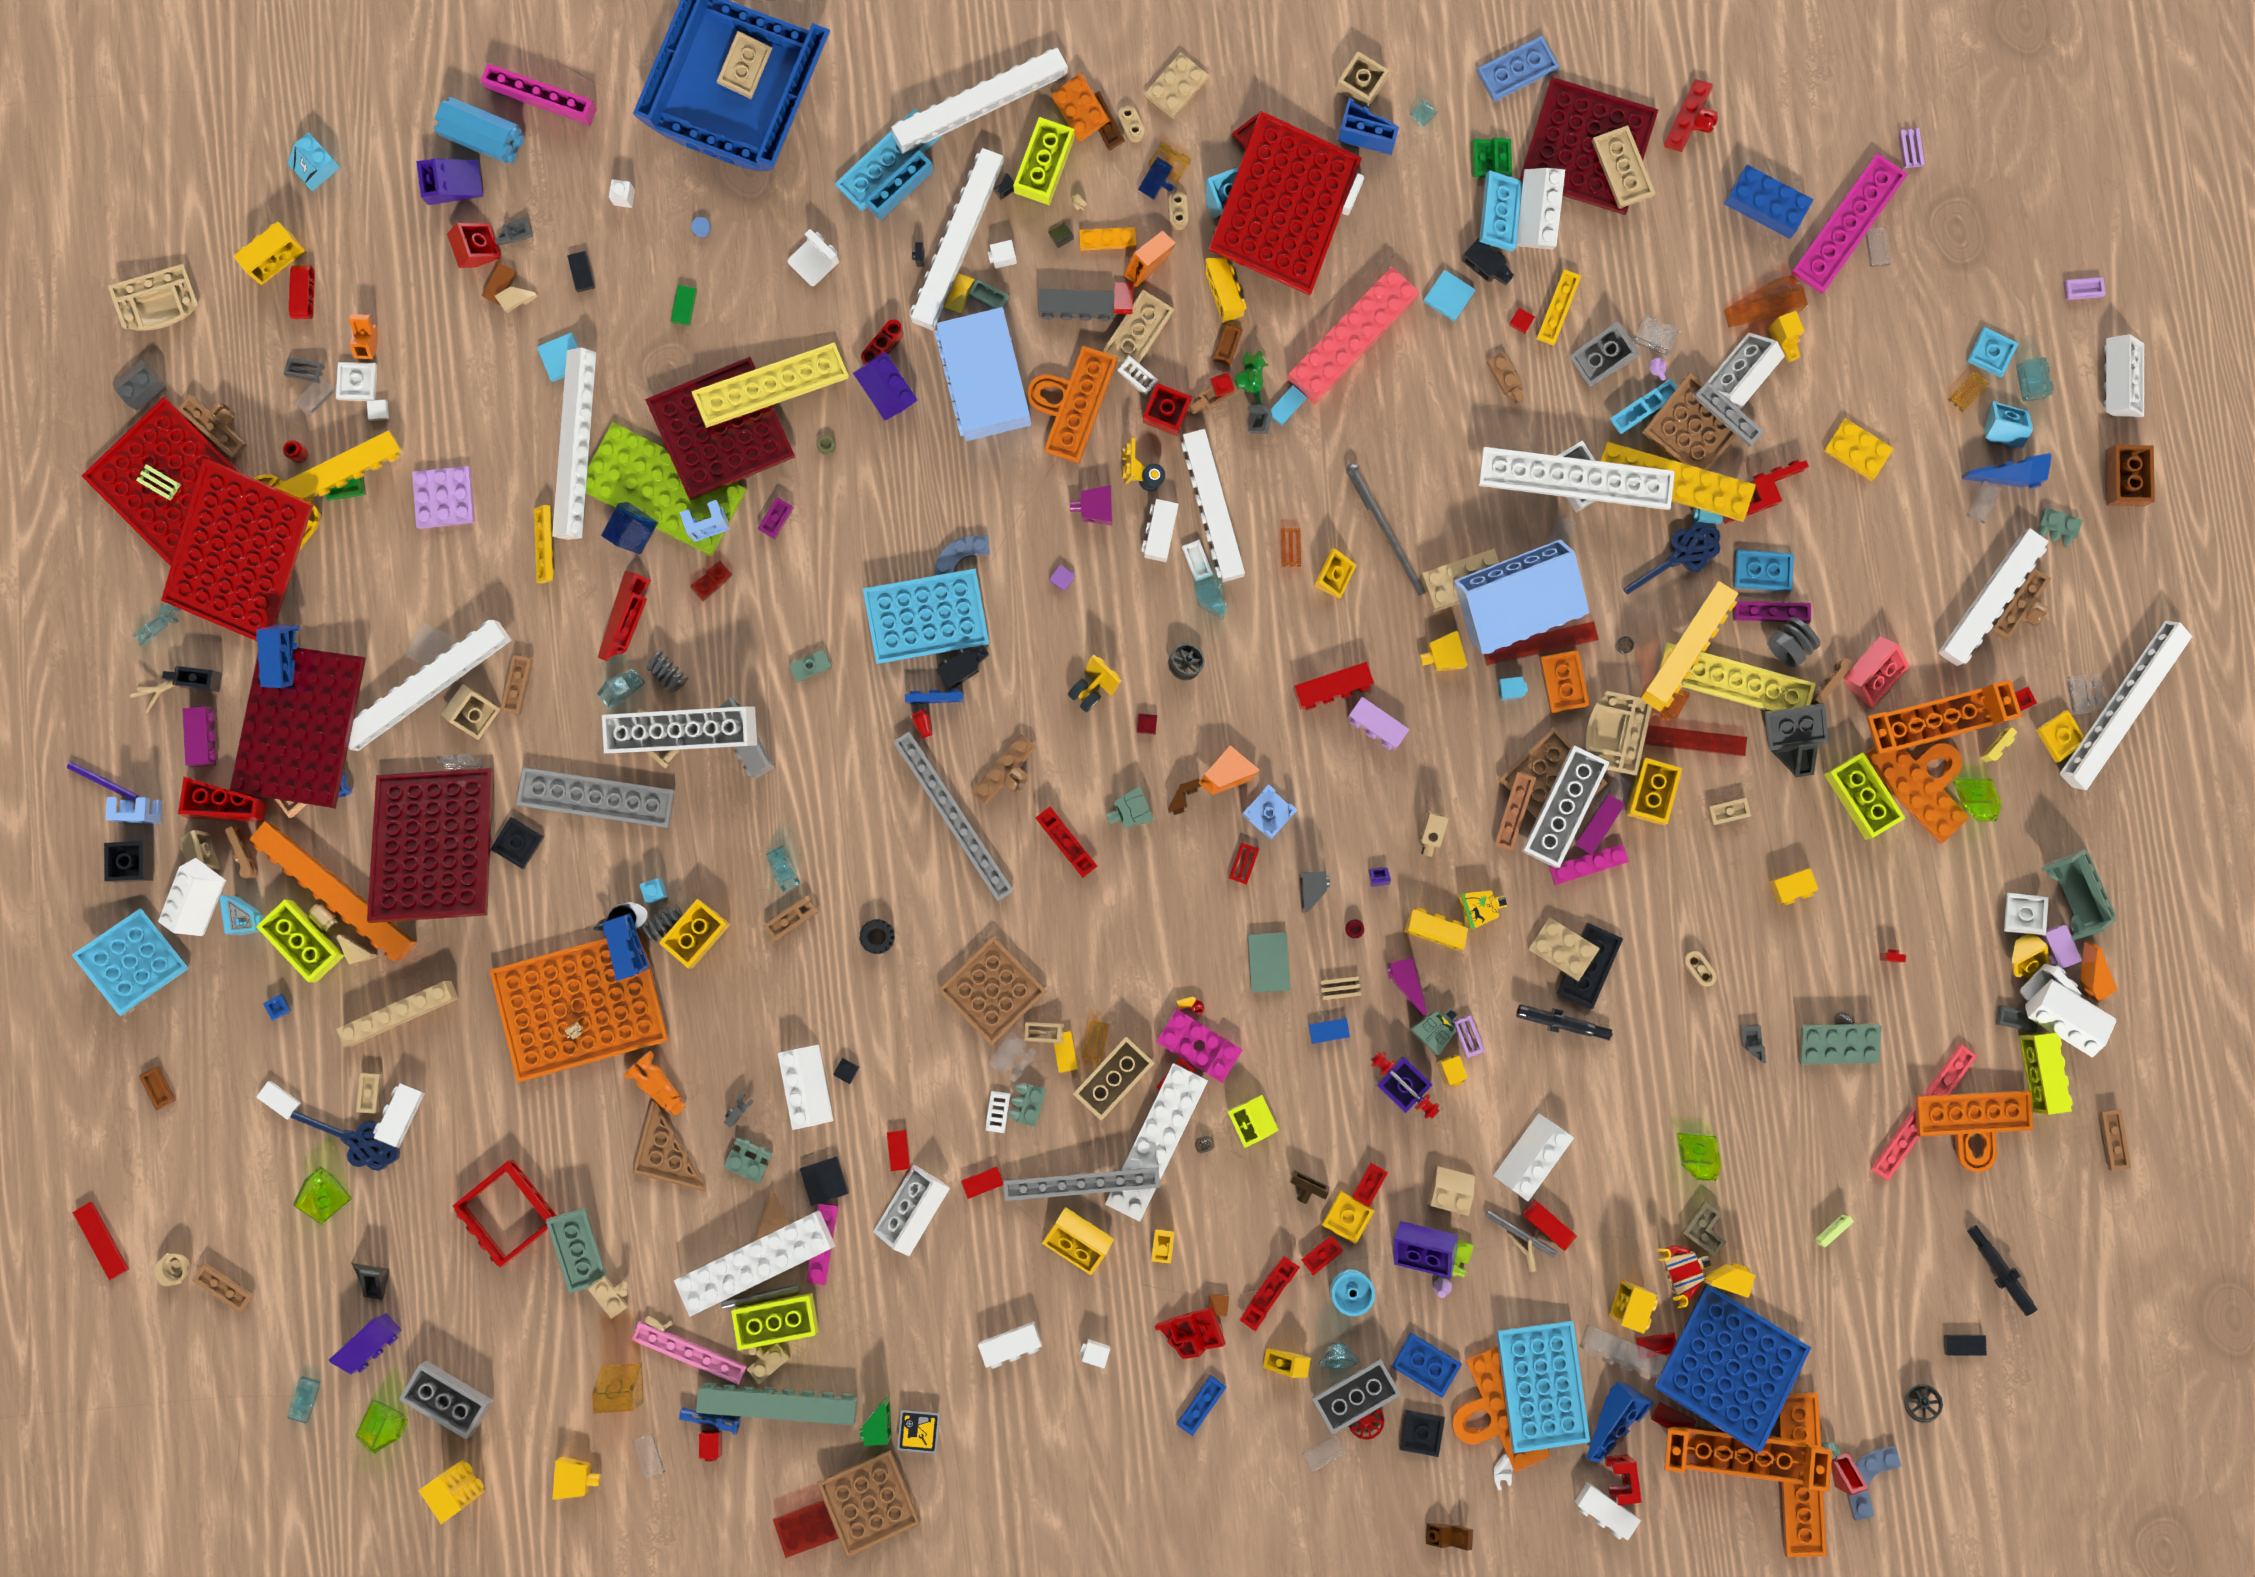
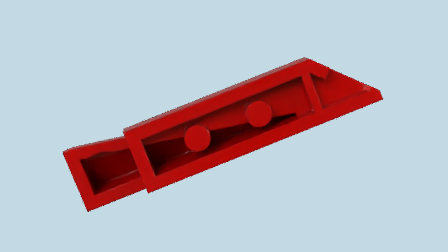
M624 572L598 654L599 659L608 661L609 658L627 651L647 602V598L642 596L651 582L650 579L633 572Z

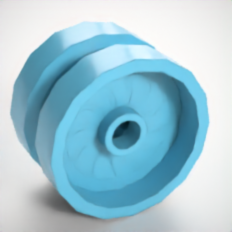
M1346 1269L1339 1272L1332 1279L1330 1297L1341 1313L1348 1316H1359L1366 1313L1372 1307L1375 1300V1290L1372 1282L1364 1273L1356 1269ZM1351 1290H1355V1291H1356V1292H1353V1293H1354V1296H1350V1295H1349V1292H1350Z

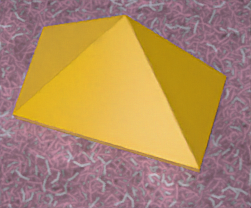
M957 273L944 308L962 314L969 298L968 293L975 279Z

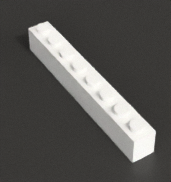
M1202 429L1183 434V441H1180L1182 452H1186L1188 459H1185L1187 470H1191L1193 475L1190 477L1192 488L1196 487L1198 493L1195 495L1197 506L1201 505L1202 508L1200 517L1202 524L1206 523L1207 526L1205 535L1207 542L1211 541L1212 544L1210 553L1212 560L1216 559L1217 567H1215L1217 578H1221L1222 582L1244 577L1245 571L1206 431Z
M2031 528L2021 533L1938 654L1955 666L1963 663L1966 664L1971 659V652L1974 648L1977 649L1983 641L1981 639L1982 636L1992 629L1994 619L1999 618L2004 612L2003 606L2013 599L2015 589L2025 582L2024 576L2027 572L2030 573L2034 569L2036 559L2046 552L2047 548L2045 546L2048 544V540Z

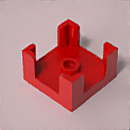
M1628 1454L1606 1456L1604 1458L1605 1465L1607 1467L1611 1466L1615 1475L1621 1474L1623 1485L1610 1486L1608 1488L1609 1497L1611 1499L1616 1498L1618 1506L1642 1503L1637 1462Z

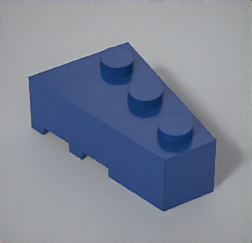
M1349 97L1337 141L1392 155L1399 127L1380 115H1374L1369 112L1367 107L1359 106Z
M275 625L257 629V657L261 687L283 688L293 685L295 661H292L293 649H297L298 644L294 643L295 632L299 631L300 625Z
M631 914L603 923V932L607 939L616 981L639 974L650 968Z

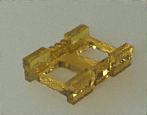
M1161 141L1157 151L1151 160L1148 161V165L1157 171L1160 170L1178 183L1185 169L1190 164L1191 158L1183 153L1180 154L1174 151V149H1171V146ZM1160 151L1168 155L1164 164L1155 161V157ZM1175 161L1184 165L1179 174L1170 169Z

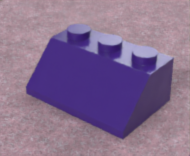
M886 352L881 353L853 372V375L884 421L918 401Z
M1400 1221L1394 1237V1265L1451 1279L1458 1249V1235Z
M387 1313L373 1318L329 1359V1362L349 1374L357 1371L361 1373L369 1366L368 1361L372 1358L374 1360L384 1352L383 1348L387 1344L390 1346L399 1338L397 1335L402 1330Z

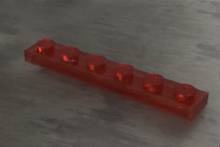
M1593 621L1532 635L1528 639L1513 642L1510 646L1495 649L1492 653L1484 654L1486 666L1595 642L1599 638L1595 622Z
M1648 725L1644 745L1744 757L1746 756L1747 737Z

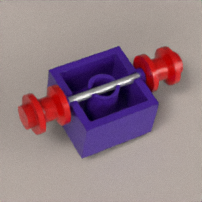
M1378 1051L1370 1059L1372 1061L1371 1066H1377L1381 1070L1380 1075L1383 1076L1375 1085L1404 1113L1417 1102L1414 1108L1416 1110L1422 1109L1425 1112V1119L1429 1117L1431 1119L1434 1118L1440 1111L1438 1109L1439 1104H1432L1429 1101V1094L1422 1097L1433 1084L1405 1057H1401L1395 1063L1394 1060L1388 1061L1385 1058L1386 1053L1384 1051L1382 1053Z

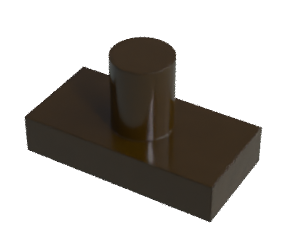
M1293 1171L1290 1183L1301 1188L1297 1196L1298 1201L1307 1204L1312 1193L1326 1200L1329 1194V1186L1298 1171Z

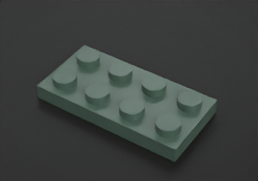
M1801 1025L1799 1062L1801 1065L1879 1063L1881 1025Z
M586 1207L546 1219L569 1293L588 1288L589 1285L604 1275L607 1277Z

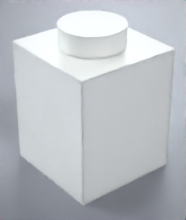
M612 179L609 199L613 205L632 208L635 189L631 182Z
M1012 240L990 245L991 251L987 253L989 261L994 263L995 269L1017 264Z
M1088 1339L1087 1344H1082L1079 1355L1083 1356L1082 1362L1105 1368L1110 1346Z

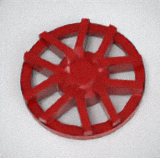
M1378 1408L1373 1415L1368 1414L1359 1419V1425L1353 1428L1351 1425L1348 1427L1360 1439H1373L1381 1433L1384 1427L1383 1412ZM1378 1412L1381 1416V1420L1374 1418L1378 1414ZM1374 1421L1381 1423L1380 1428L1373 1426ZM1361 1427V1435L1356 1433L1354 1430ZM1371 1428L1377 1430L1373 1435H1371ZM1364 1429H1368L1369 1436H1363Z

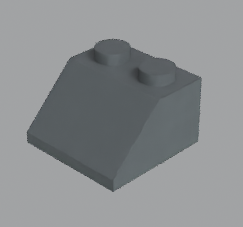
M140 359L113 381L118 395L128 406L136 411L166 388L165 384L144 359Z
M1326 871L1302 872L1300 874L1302 913L1308 912L1325 894L1327 888L1330 887V876H1326Z

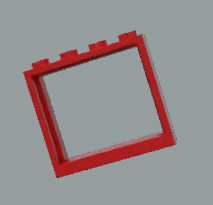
M514 1160L504 1163L452 1206L455 1209L457 1218L466 1223L467 1231L471 1235L476 1236L479 1240V1246L484 1251L487 1250L490 1254V1260L494 1261L499 1267L508 1264L549 1230L547 1223L505 1256L466 1206L470 1201L507 1172L545 1222L547 1218L557 1216Z

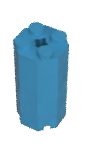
M452 97L447 98L449 101L443 100L435 114L438 126L434 125V130L439 136L503 163L515 162L517 151L525 140V137L521 135L522 130L517 124Z

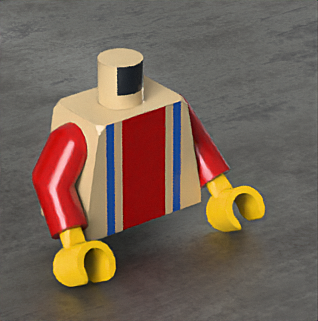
M1672 1245L1665 1249H1657V1252H1662V1256L1658 1260L1662 1262L1672 1292L1677 1295L1680 1294L1673 1297V1301L1679 1300L1680 1305L1677 1308L1686 1307L1688 1300L1696 1293L1701 1286V1282L1705 1279L1702 1270L1711 1267L1708 1256L1697 1259L1694 1252L1677 1245Z

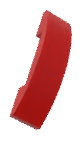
M1050 806L1035 817L1082 878L1097 867V864Z
M1283 1255L1262 1283L1239 1321L1256 1332L1267 1316L1268 1311L1286 1285L1290 1283L1300 1266Z

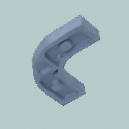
M988 535L963 537L947 545L936 561L934 576L953 573L957 564L964 558L990 555Z
M1894 1445L1871 1451L1863 1455L1855 1463L1868 1487L1871 1480L1877 1474L1902 1467L1897 1448ZM1869 1489L1851 1496L1847 1494L1851 1513L1855 1521L1875 1516L1869 1497Z

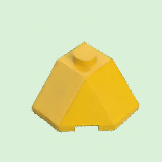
M2027 934L2016 940L2012 957V969L2016 977L2026 976L2030 979L2044 963L2050 965L2048 945L2037 935Z

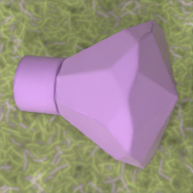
M1438 1278L1434 1281L1433 1289L1440 1298H1444L1451 1292L1452 1284L1446 1278Z

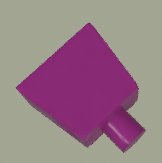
M1111 485L1081 491V501H1070V512H1081L1082 521L1112 525Z

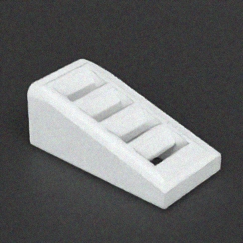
M1128 356L1117 370L1144 396L1148 394L1158 381L1156 377L1131 356ZM1131 363L1133 366L1128 372H1125L1124 370ZM1136 368L1138 372L1135 374L1134 377H1131V373ZM1142 373L1144 376L1137 382L1136 379ZM1148 379L1149 382L1143 387V382Z
M991 1091L986 1131L1005 1133L1010 1093ZM994 1098H1002L1006 1100L1005 1103L994 1101ZM993 1105L1002 1106L1004 1110L993 1109ZM992 1113L1001 1114L1003 1118L992 1117ZM991 1121L1001 1122L1002 1125H991Z

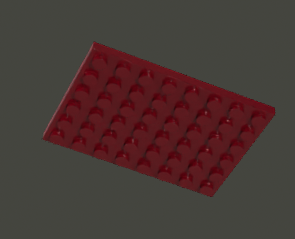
M297 647V649H293L292 661H295L293 685L274 688L261 687L257 657L229 791L336 809L366 658Z
M492 768L376 775L367 921L369 923L488 915L494 775Z

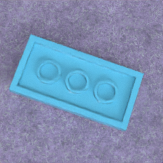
M1493 171L1486 173L1479 242L1511 252L1516 249L1522 181Z

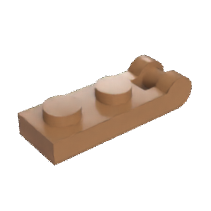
M1843 659L1835 664V671L1833 673L1830 672L1824 678L1825 684L1813 692L1811 704H1821L1826 700L1851 669V660Z
M234 826L226 828V840L229 845H232L234 850L233 857L241 867L239 875L242 878L255 879L258 876V870L241 829Z
M809 895L763 925L774 942L819 912L818 908L814 907L811 903L812 899ZM803 906L807 909V912L804 914L800 910Z

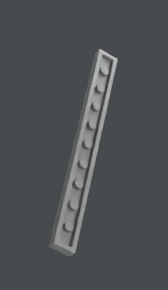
M907 732L893 741L996 900L999 902L1014 892L911 733Z

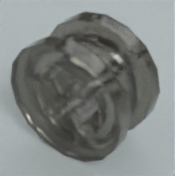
M1624 636L1616 641L1615 648L1619 653L1626 654L1633 650L1634 642L1630 637ZM1621 641H1622V642H1625V641L1628 642V643H1627V646L1629 647L1628 650H1627V648H1625L1624 650L1621 648V647H1622Z

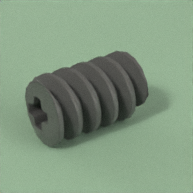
M660 650L649 660L646 669L652 671V675L654 677L657 676V680L662 682V686L668 687L667 691L672 693L683 687L688 681V677L682 679L684 673L677 674L676 672L679 667L677 666L672 669L671 667L674 662L666 663L669 657L667 655L661 657L663 651Z
M674 904V911L668 907L669 914L661 911V918L655 914L654 922L648 918V925H642L644 932L653 942H657L658 937L664 938V932L667 934L683 916L677 904Z

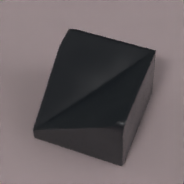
M1006 173L1002 183L993 189L1000 200L1014 192V181Z

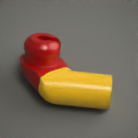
M1195 997L1176 1001L1178 1010L1189 1008L1198 1015L1205 1011L1204 1004Z

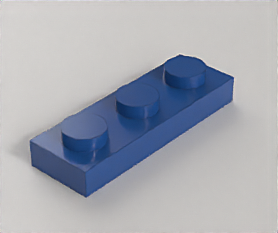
M949 689L948 693H940V690H929V693L921 694V691H910V694H905L906 704L964 702V694L959 692V689Z

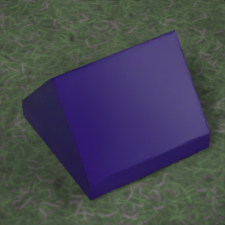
M1387 867L1368 870L1371 887L1390 885L1391 877Z

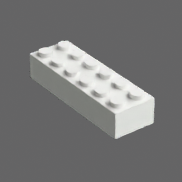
M1576 746L1570 748L1521 852L1555 868H1560L1610 762Z

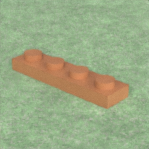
M1517 772L1494 844L1495 846L1513 851L1536 777Z

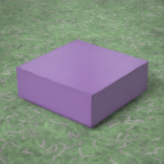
M1059 565L1049 581L1065 592L1076 576Z

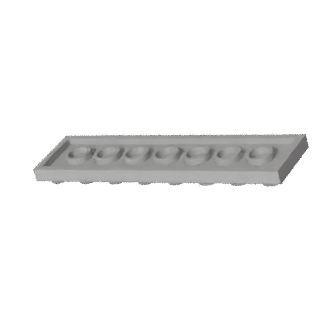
M523 768L516 805L669 828L675 790Z

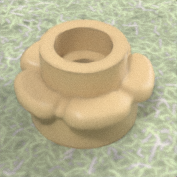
M1080 194L1072 195L1073 200L1071 203L1077 210L1080 208L1085 210L1084 207L1088 204Z
M578 1022L565 1029L566 1038H577L583 1033L581 1031L583 1026H580Z

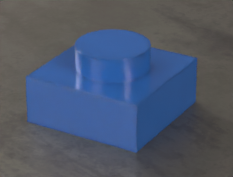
M279 994L263 1003L272 1021L292 1011L283 994Z

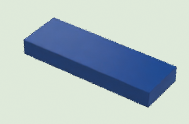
M1210 1374L1176 1425L1193 1436L1227 1386Z

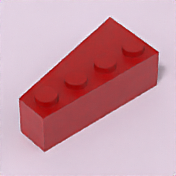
M183 776L178 809L179 815L187 819L264 822L266 803L261 800Z

